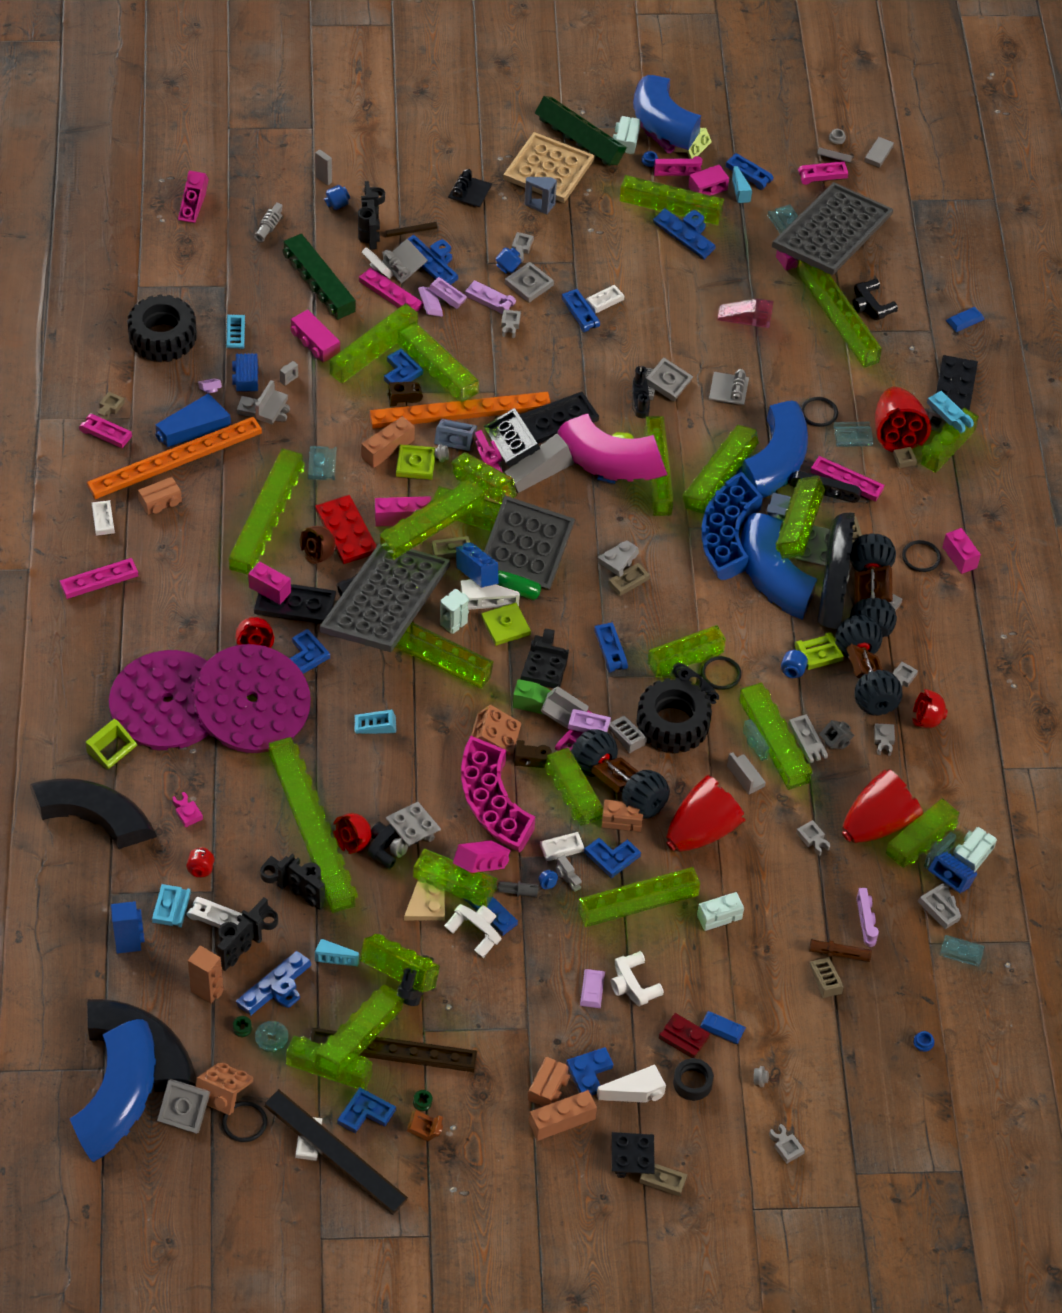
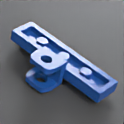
M664 208L653 219L654 224L703 260L716 248L715 244L701 235L706 228V224L703 222L704 216L696 210L689 212L682 221Z
M415 235L408 238L428 260L421 267L435 280L440 277L450 285L458 280V275L447 265L452 260V254L449 253L451 246L442 239L435 242L429 249Z
M295 951L236 1000L237 1006L250 1016L273 997L280 1005L287 1008L291 1007L300 999L298 991L295 990L297 986L294 980L311 966L310 960L298 951ZM288 996H292V999L286 1000Z

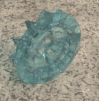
M265 1022L257 1028L255 1042L259 1048L264 1049L266 1052L274 1051L276 1053L278 1049H283L284 1045L288 1042V1030L279 1022ZM268 1035H276V1041L273 1039L268 1041Z

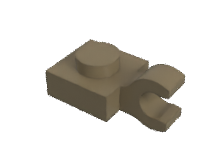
M108 392L99 403L101 409L98 411V415H100V418L108 420L110 413L116 415L125 404V398Z

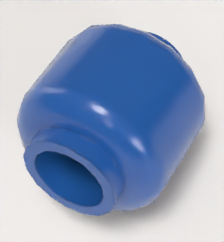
M341 185L328 189L326 191L327 197L324 198L328 208L332 206L334 210L347 206L349 199H351L346 187Z
M513 247L511 249L503 248L495 258L496 266L504 273L514 272L521 263L520 253Z
M790 650L783 657L781 670L789 678H799L805 673L808 659L803 652Z

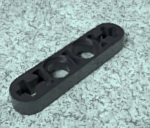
M795 471L790 481L791 485L795 488L852 503L858 502L862 490L856 485L802 471Z

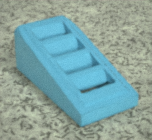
M734 166L732 182L736 200L738 203L751 202L752 189L738 166Z
M227 315L226 348L244 349L245 315ZM230 330H241V332H230ZM230 335H237L241 337H230ZM230 341H241V343H230Z
M393 710L355 715V733H396V716Z
M321 939L315 950V961L358 966L359 953Z

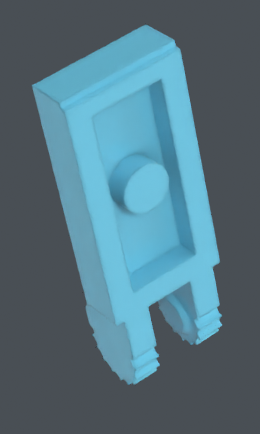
M942 391L928 398L927 404L950 426L958 430L959 433L966 430L965 425L967 428H971L974 425L973 419L968 414H965Z

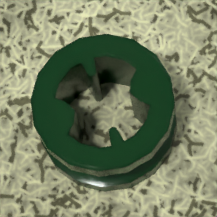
M239 1016L234 1020L233 1031L235 1035L246 1037L251 1033L252 1024L248 1017ZM240 1024H245L243 1030L240 1029Z
M426 1090L417 1091L413 1099L414 1107L419 1111L428 1110L432 1105L433 1097L431 1093ZM420 1097H423V1099L427 1098L425 1104L423 1102L419 1103Z

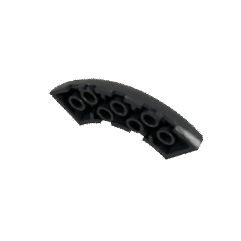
M851 512L836 516L830 525L818 622L823 626L833 629L839 628L843 614L854 531L855 513Z
M69 778L44 780L30 784V789L42 820L69 817V815L79 816L80 819L102 826L112 837L118 849L157 837L144 812L128 797L108 786L92 781Z
M88 999L89 1040L105 1041L103 1034L128 1021L143 1019L148 1022L155 1045L154 1092L166 1091L168 1080L170 1079L196 1087V1075L187 1050L177 1035L162 1020L128 1003L106 999Z

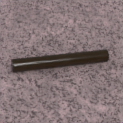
M437 222L391 229L386 230V236L392 237L437 229L438 226Z

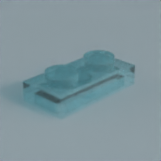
M945 935L940 956L979 967L985 946Z

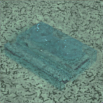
M791 204L776 208L772 212L771 210L768 211L769 219L780 234L798 217Z
M834 422L837 447L873 446L870 422Z
M310 446L308 479L327 480V478H332V480H335L337 447L329 449V447Z

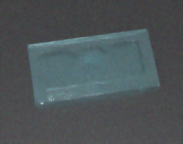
M751 719L744 721L743 733L747 738L749 747L755 750L761 761L768 759L770 747Z
M950 832L940 843L936 842L933 845L931 852L926 856L924 864L926 869H929L936 856L945 851L949 852L954 847L956 835L953 832Z

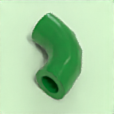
M498 570L499 584L496 585L518 591L521 597L529 600L538 598L541 592V585L538 582Z

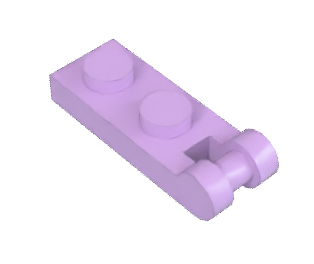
M475 280L465 291V295L468 298L503 314V309L509 310V307L516 303L513 296H506Z
M859 888L856 899L863 939L866 946L873 947L877 942L879 930L874 927L876 922L875 913H871L872 897L871 895L868 896L867 888Z

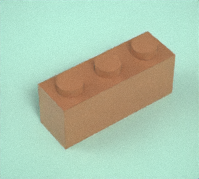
M403 416L361 443V458L372 468H375L397 453L400 444L409 445L415 441V426Z
M199 946L188 960L190 988L192 993L212 1003L215 998L218 999L222 995L224 990L221 957Z
M589 1090L530 1111L529 1124L537 1141L595 1120L597 1106Z

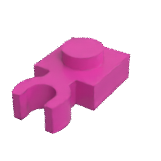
M182 792L183 800L178 801L175 796L172 797L173 805L177 807L176 814L185 828L203 820V815L195 802L191 801L188 803V796L185 792Z

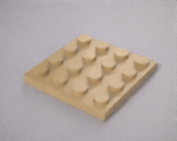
M533 132L503 174V179L525 188L527 177L554 178L557 180L556 200L565 203L594 161V155ZM532 186V191L542 194V190Z

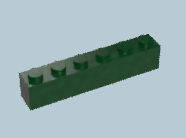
M543 96L535 111L540 121L551 124L552 129L563 132L564 137L569 140H575L577 146L588 149L590 154H593L594 157H600L602 159L601 162L608 166L618 165L627 149L626 146L553 97Z
M301 233L285 240L284 249L282 250L285 258L291 261L293 268L299 271L302 279L307 281L312 292H315L320 302L327 306L329 313L339 320L356 312V300L304 235Z

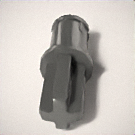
M499 881L497 890L498 892L516 894V897L521 895L537 898L538 884L520 883V881L518 883Z

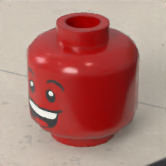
M203 847L192 850L186 865L188 872L199 878L209 876L214 865V855Z

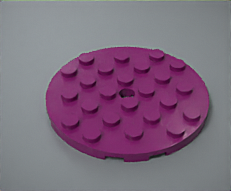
M236 645L212 656L201 668L193 691L195 712L206 732L211 737L214 736L221 741L222 745L245 753L269 752L271 749L288 744L302 730L310 710L309 686L298 666L284 654L261 645ZM253 694L256 696L257 701L251 702L247 699V696Z
M164 650L146 654L132 661L118 674L111 687L109 708L112 720L115 718L137 745L149 746L153 750H168V748L180 747L181 749L201 741L209 734L201 725L202 723L195 712L193 691L197 676L207 660L185 651ZM164 697L173 698L170 702L163 701Z

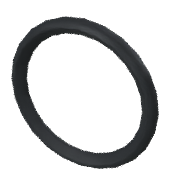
M824 397L809 398L801 406L806 422L813 426H828L834 423L838 417L836 405ZM811 401H825L833 407L834 417L826 423H815L806 417L804 413L805 406Z
M916 540L904 547L902 558L909 568L918 572H929L940 564L941 553L934 544L924 540ZM925 544L936 551L937 562L929 568H917L909 563L906 558V552L912 545Z
M712 657L703 664L701 669L702 678L715 689L726 690L733 688L741 679L742 672L740 666L729 657ZM715 660L728 661L736 667L738 672L737 678L732 684L727 686L715 685L705 675L707 665Z
M241 1101L235 1103L234 1107L235 1109L239 1106H251L256 1108L262 1115L263 1124L260 1131L248 1138L237 1137L229 1131L227 1127L228 1114L224 1113L222 1119L223 1129L227 1136L235 1141H253L259 1138L266 1129V1113L256 1103Z

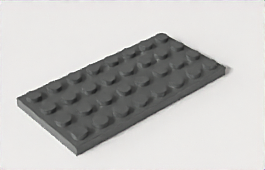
M833 182L773 241L772 248L788 254L794 259L801 260L812 267H816L827 274L834 275L888 220L894 209Z
M380 541L320 625V632L392 652L449 568L450 560Z

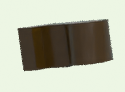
M389 382L387 397L389 406H397V403L401 402L418 403L423 399L421 385L418 382Z
M517 740L514 766L545 768L550 765L552 756L550 747L546 745L538 747L524 745V740Z

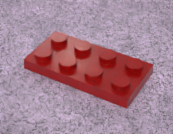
M350 495L315 505V510L323 526L330 530L335 538V549L343 565L368 557L373 553L377 546Z

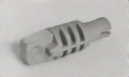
M276 203L272 209H268L259 223L260 228L254 235L256 241L264 242L268 233L273 232L282 217V204Z

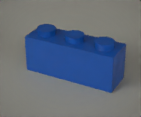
M465 543L463 546L456 547L457 568L481 588L499 584L498 562L473 543Z
M136 901L111 904L117 954L142 951L141 943L145 942L141 909L136 907Z

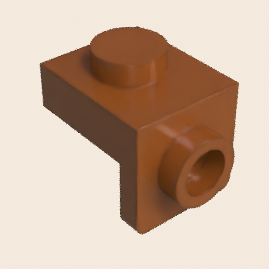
M415 1110L411 1114L407 1132L430 1141L440 1135L443 1129L441 1124L443 1117L438 1115L436 1118H432Z

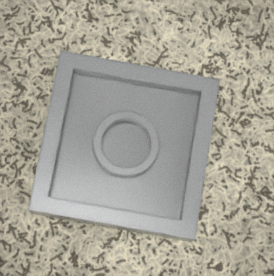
M528 262L505 278V284L529 303L554 286V280L534 264Z
M663 357L646 379L650 387L674 402L691 382L693 376Z
M173 1079L168 1080L157 1121L199 1133L211 1091Z

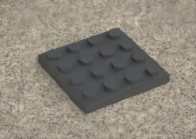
M505 495L484 552L498 562V570L538 582L542 588L550 590L576 520Z

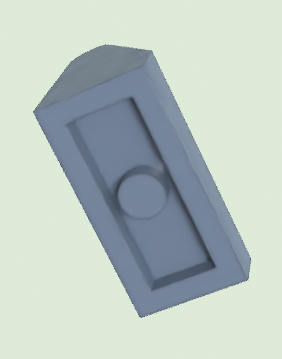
M527 177L524 204L544 214H548L556 202L557 180L551 177ZM532 186L542 190V199H532Z
M441 419L436 427L434 444H442L443 446L447 445V447L470 451L475 432L477 431V425Z

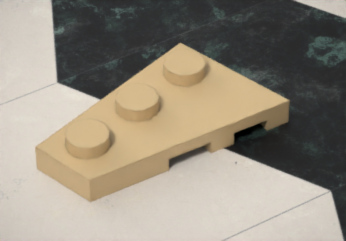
M424 864L404 915V921L445 920L444 864Z

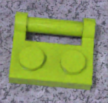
M831 632L826 633L822 637L795 642L796 650L803 652L808 659L807 670L843 661L844 656L837 647Z

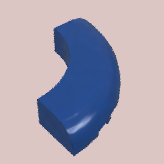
M656 75L644 76L637 84L633 97V109L635 110L636 118L640 119L643 127L648 132H654L660 140L664 138L670 141L671 145L689 150L700 133L701 115L681 108L670 98L669 78Z
M791 400L770 405L766 420L771 429L772 439L761 452L744 459L741 472L750 480L763 498L776 493V490L780 487H785L788 481L791 480L793 473L800 470L805 459L808 447V429L803 411L796 401Z
M743 472L733 476L725 482V485L720 490L715 492L714 497L709 501L705 509L702 521L704 552L711 569L720 580L730 579L746 571L749 556L742 547L739 532L747 517L752 513L759 512L762 506L763 496Z
M752 513L747 517L741 535L742 547L749 556L746 573L749 574L755 588L767 596L770 603L774 602L782 608V611L803 620L815 593L817 578L798 569L784 553L780 542L783 520L762 513Z
M143 1019L128 1021L103 1034L107 1048V1067L103 1082L90 1103L79 1113L69 1118L84 1151L92 1162L106 1155L116 1147L115 1144L124 1135H128L129 1129L142 1115L146 1107L145 1103L149 1093L151 1094L154 1083V1065H156L155 1045L148 1022Z

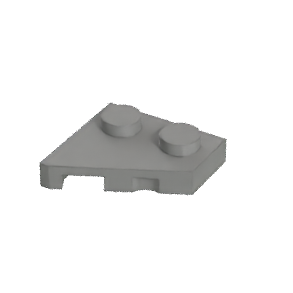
M626 540L598 556V563L621 577L624 574L623 569L625 566L629 567L632 560L639 554L637 546Z
M942 883L922 895L918 900V903L944 929L957 923L961 918L959 908L956 907V900L954 896H951L950 886L946 883Z

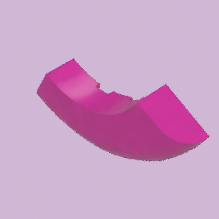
M588 414L565 422L558 430V435L569 447L574 463L579 464L585 471L593 475L598 474L605 479L615 481L626 479L628 482H633V479L644 478L645 480H650L667 475L654 435L635 439L614 437L597 428Z
M470 736L463 753L461 780L467 803L477 821L491 836L507 847L521 852L534 831L535 816L522 810L508 798V794L501 781V773L506 762V750Z

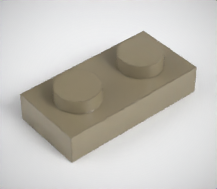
M469 536L433 540L432 549L434 556L445 559L456 557V547L470 543Z
M637 563L623 571L624 574L621 577L616 575L609 579L608 584L621 596L648 581L650 574Z
M655 1164V1174H642L639 1183L681 1196L687 1174Z

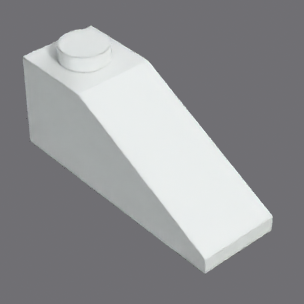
M471 579L461 581L460 592L465 593L469 598L468 610L500 608L516 602L519 606L520 593L518 591L496 584L481 588Z
M652 1065L598 1086L597 1098L598 1100L656 1101L665 1094L666 1084L657 1067Z

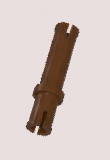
M811 939L809 952L827 954V957L833 955L867 962L871 960L872 949L836 944L831 940L824 942Z

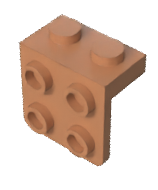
M217 1063L197 1077L196 1087L211 1091L207 1106L230 1115L234 1112L237 1093L253 1082V1076L248 1075L245 1071L234 1069L226 1063Z

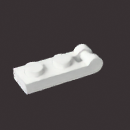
M201 897L195 898L193 908H190L187 912V916L190 919L199 920L217 928L225 922H233L238 925L240 922L237 921V916L242 915L240 912Z

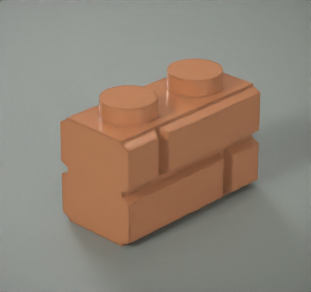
M172 477L138 490L139 502L147 515L157 514L164 508L174 507L179 502H182L181 491Z
M604 800L602 828L641 832L643 814H639L640 809L630 805L627 808L622 801Z
M545 1057L528 1091V1100L543 1107L559 1101L562 1094L560 1089L562 1085L566 1087L570 1079L568 1066Z

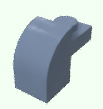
M773 493L771 502L767 507V515L783 520L782 525H785L792 500L791 497Z

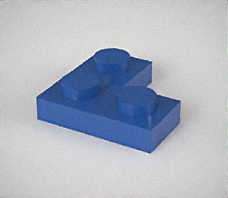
M401 348L387 356V362L395 368L384 375V381L388 385L389 382H411L423 375V369Z
M308 629L292 638V643L300 650V653L289 659L298 666L303 674L330 659V653Z
M600 838L584 849V853L610 878H613L641 857V852L628 839L614 850Z
M606 1047L568 1059L566 1063L579 1093L589 1090L591 1096L597 1094L598 1086H601L596 1074L613 1069L614 1065Z
M359 1087L338 1118L337 1124L355 1134L366 1118L385 1127L395 1113L396 1106Z

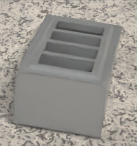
M625 716L610 722L609 728L629 753L646 745L644 734ZM624 723V725L618 728L616 727L617 725Z

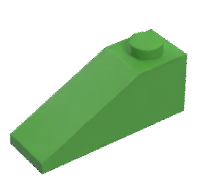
M518 679L513 694V708L544 714L541 712L547 694L551 690L538 683Z

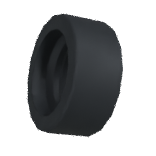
M685 1059L675 1069L673 1080L675 1091L686 1100L696 1101L705 1098L712 1090L714 1079L712 1068L701 1059ZM686 1071H698L704 1075L706 1082L701 1088H689L682 1083L681 1076Z

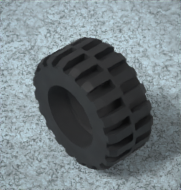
M160 294L156 297L152 295L147 297L146 300L142 299L139 301L138 305L136 304L132 311L129 312L127 320L129 342L133 350L138 352V355L141 357H146L150 361L162 362L167 360V362H170L172 359L176 358L177 360L181 358L183 354L186 355L195 345L197 339L196 317L190 305L185 301L183 302L182 299L178 297L173 298L172 295L163 296ZM161 324L175 327L166 332L150 330V328Z
M666 678L662 682L660 680L653 683V686L649 685L640 696L636 719L638 729L646 737V743H651V746L655 749H662V752L673 751V753H679L682 750L683 752L690 751L691 747L693 749L698 747L699 743L706 739V735L709 732L712 716L711 701L708 699V695L704 691L701 692V688L698 685H692L691 681H681L680 678H675V680ZM667 708H676L686 712L690 719L681 723H672L662 719L658 712Z

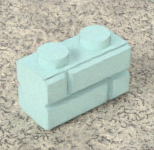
M622 116L620 123L616 122L615 132L617 134H613V138L627 147L625 153L628 154L635 153L641 122L638 118L630 119V117Z
M454 589L449 593V596L441 599L440 625L452 634L468 622L469 598L465 593Z
M976 827L973 832L969 831L964 838L965 842L963 845L958 844L953 851L954 857L958 858V861L961 860V863L970 867L974 872H976L995 848L997 841L996 837L989 833L987 834L980 827Z
M737 892L699 903L697 916L703 929L707 931L729 924L732 921L741 920L744 906Z

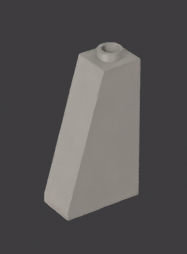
M555 434L540 445V449L534 454L527 456L505 471L506 480L511 489L515 488L519 493L574 464L568 445L558 434Z

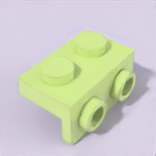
M700 128V133L689 150L675 146L674 152H687L689 159L698 156L711 143L707 129Z

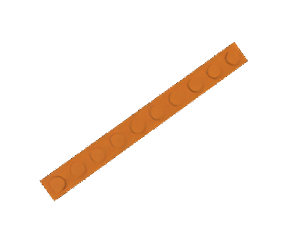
M548 392L370 410L372 429L387 427L402 416L411 424L440 422L441 419L459 420L503 415L513 408L518 413H526L551 402Z
M253 416L87 482V487L93 497L98 499L262 434V428Z

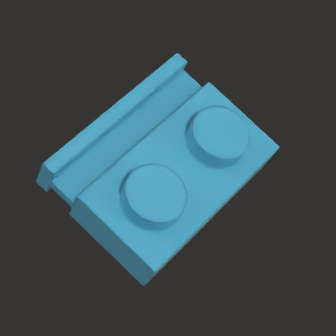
M162 884L154 909L152 923L182 927L191 889L185 890L182 887Z

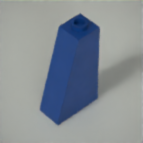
M208 393L155 424V436L159 442H163L167 447L230 426L231 416Z

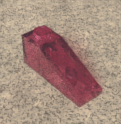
M756 298L723 304L719 307L717 320L770 328L774 301Z

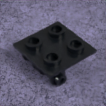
M466 169L460 174L448 198L481 207L492 183L472 178V171Z
M612 1132V1172H615L618 1178H625L627 1173L655 1174L654 1134Z

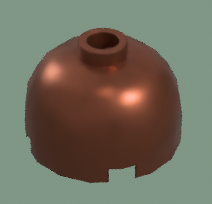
M323 526L305 528L306 530L300 534L301 551L305 550V553L308 555L304 556L306 560L312 564L328 560L335 551V538L330 530Z

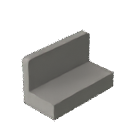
M270 380L258 399L255 411L257 420L273 425L286 404L288 395L276 391L274 381Z
M557 686L547 694L541 712L568 729L572 710L576 709L587 712L589 706Z
M733 752L729 754L727 767L748 795L765 787L766 782L744 754L736 757Z

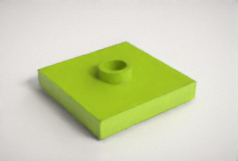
M400 444L396 477L432 480L436 447Z
M517 602L481 613V618L495 646L531 635V630Z

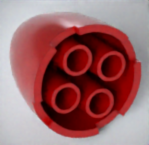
M890 387L881 395L875 412V429L877 438L883 445V448L893 452L897 449L907 447L913 449L919 445L922 446L930 436L931 424L920 401L909 391L901 387Z
M883 770L872 779L852 804L842 827V835L848 842L852 841L853 843L877 840L907 827L923 815V810L918 800L912 797L903 780L892 770Z
M706 775L688 793L673 816L666 836L668 840L666 844L672 851H689L711 844L723 838L746 821L744 817L742 818L744 812L729 792L717 786L719 783L713 777Z

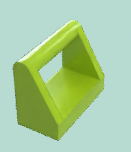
M115 718L86 741L87 753L107 770L137 746V743ZM119 736L127 744L106 760L100 751Z

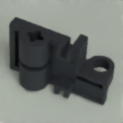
M365 181V196H361L362 208L358 210V239L362 243H369L371 250L377 249V242H380L379 231L377 232V230H380L379 205L385 202V191L379 187H370L369 181Z
M545 628L543 637L535 635L534 640L531 642L530 651L520 680L538 683L541 686L553 689L557 686L561 687L563 674L567 666L569 649L566 650L553 646L555 630Z
M291 854L289 857L285 856L281 861L270 856L260 869L261 879L265 883L277 881V886L282 890L289 885L291 892L297 896L300 895L310 906H315L319 910L325 906V883L321 881V869L316 863H306L301 867L299 865L300 859H295L294 854ZM270 870L274 874L266 875L264 872Z
M265 897L249 913L243 910L242 915L237 916V921L240 922L238 925L233 922H225L219 927L220 944L217 946L218 956L221 957V967L224 971L230 966H234L239 956L250 949L252 939L257 943L262 941L263 929L272 930L277 927L278 914L268 905V899ZM266 917L274 918L272 923H265L263 920Z

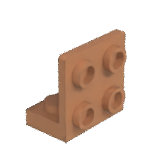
M489 705L477 714L471 736L503 748L507 754L511 755L514 752L521 722L496 707Z

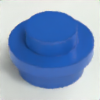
M653 151L645 152L642 156V163L647 167L655 166V159H658L657 154Z
M546 870L539 876L540 886L543 889L553 888L558 880L557 873L551 870Z
M922 1031L915 1035L913 1043L919 1051L927 1052L933 1048L935 1041L929 1032Z

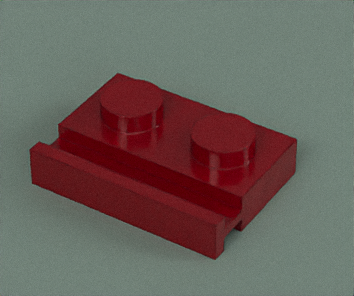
M674 1013L664 1027V1030L659 1034L660 1040L691 1058L696 1057V1054L710 1037L709 1032L677 1013Z

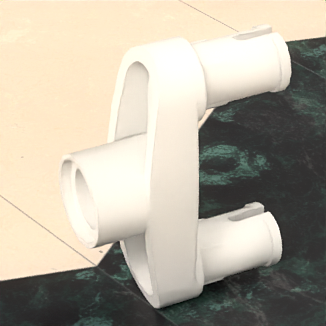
M459 904L454 910L453 916L444 926L454 934L464 920H469L485 933V938L474 949L477 954L484 958L491 948L502 939L490 925L497 916L484 905L475 912Z
M641 951L626 957L616 958L615 968L618 976L611 979L614 993L617 996L626 993L637 1006L647 1004L649 1000L662 996L664 993L660 983L645 989L641 988L630 968L645 963V958Z

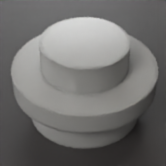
M834 129L829 134V140L832 143L842 144L845 142L846 136L843 130Z
M438 444V447L435 448V457L440 462L449 459L447 445Z
M395 838L391 844L390 851L395 857L400 858L406 854L408 845L402 838Z
M760 1066V1068L754 1069V1084L764 1087L765 1083L769 1081V1072L765 1070L764 1066Z

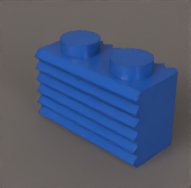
M237 353L236 361H232V370L236 372V374H232V385H236V391H258V354L241 353L239 355Z
M948 851L936 856L928 869L929 872L958 893L969 889L977 876V872L961 863V860L958 861V858L952 856L951 853L948 854Z

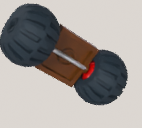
M870 533L857 537L852 543L850 561L858 572L855 573V605L851 609L849 618L855 615L868 616L880 626L882 637H887L894 630L897 621L895 609L889 603L893 602L891 567L895 562L896 550L888 537L882 534Z
M855 615L852 618L845 619L836 631L835 643L843 656L850 660L854 668V674L859 679L854 692L855 701L860 709L869 715L881 716L882 714H888V712H892L898 707L903 692L898 678L891 672L883 670L878 656L874 655L880 649L882 643L881 628L877 622L868 616Z
M591 729L581 734L571 749L572 764L579 773L589 775L590 777L597 776L599 780L607 784L613 791L617 793L622 792V801L628 808L630 805L640 809L639 814H643V818H651L664 808L669 799L670 789L667 781L661 774L652 770L638 771L623 758H617V744L609 733L599 729Z

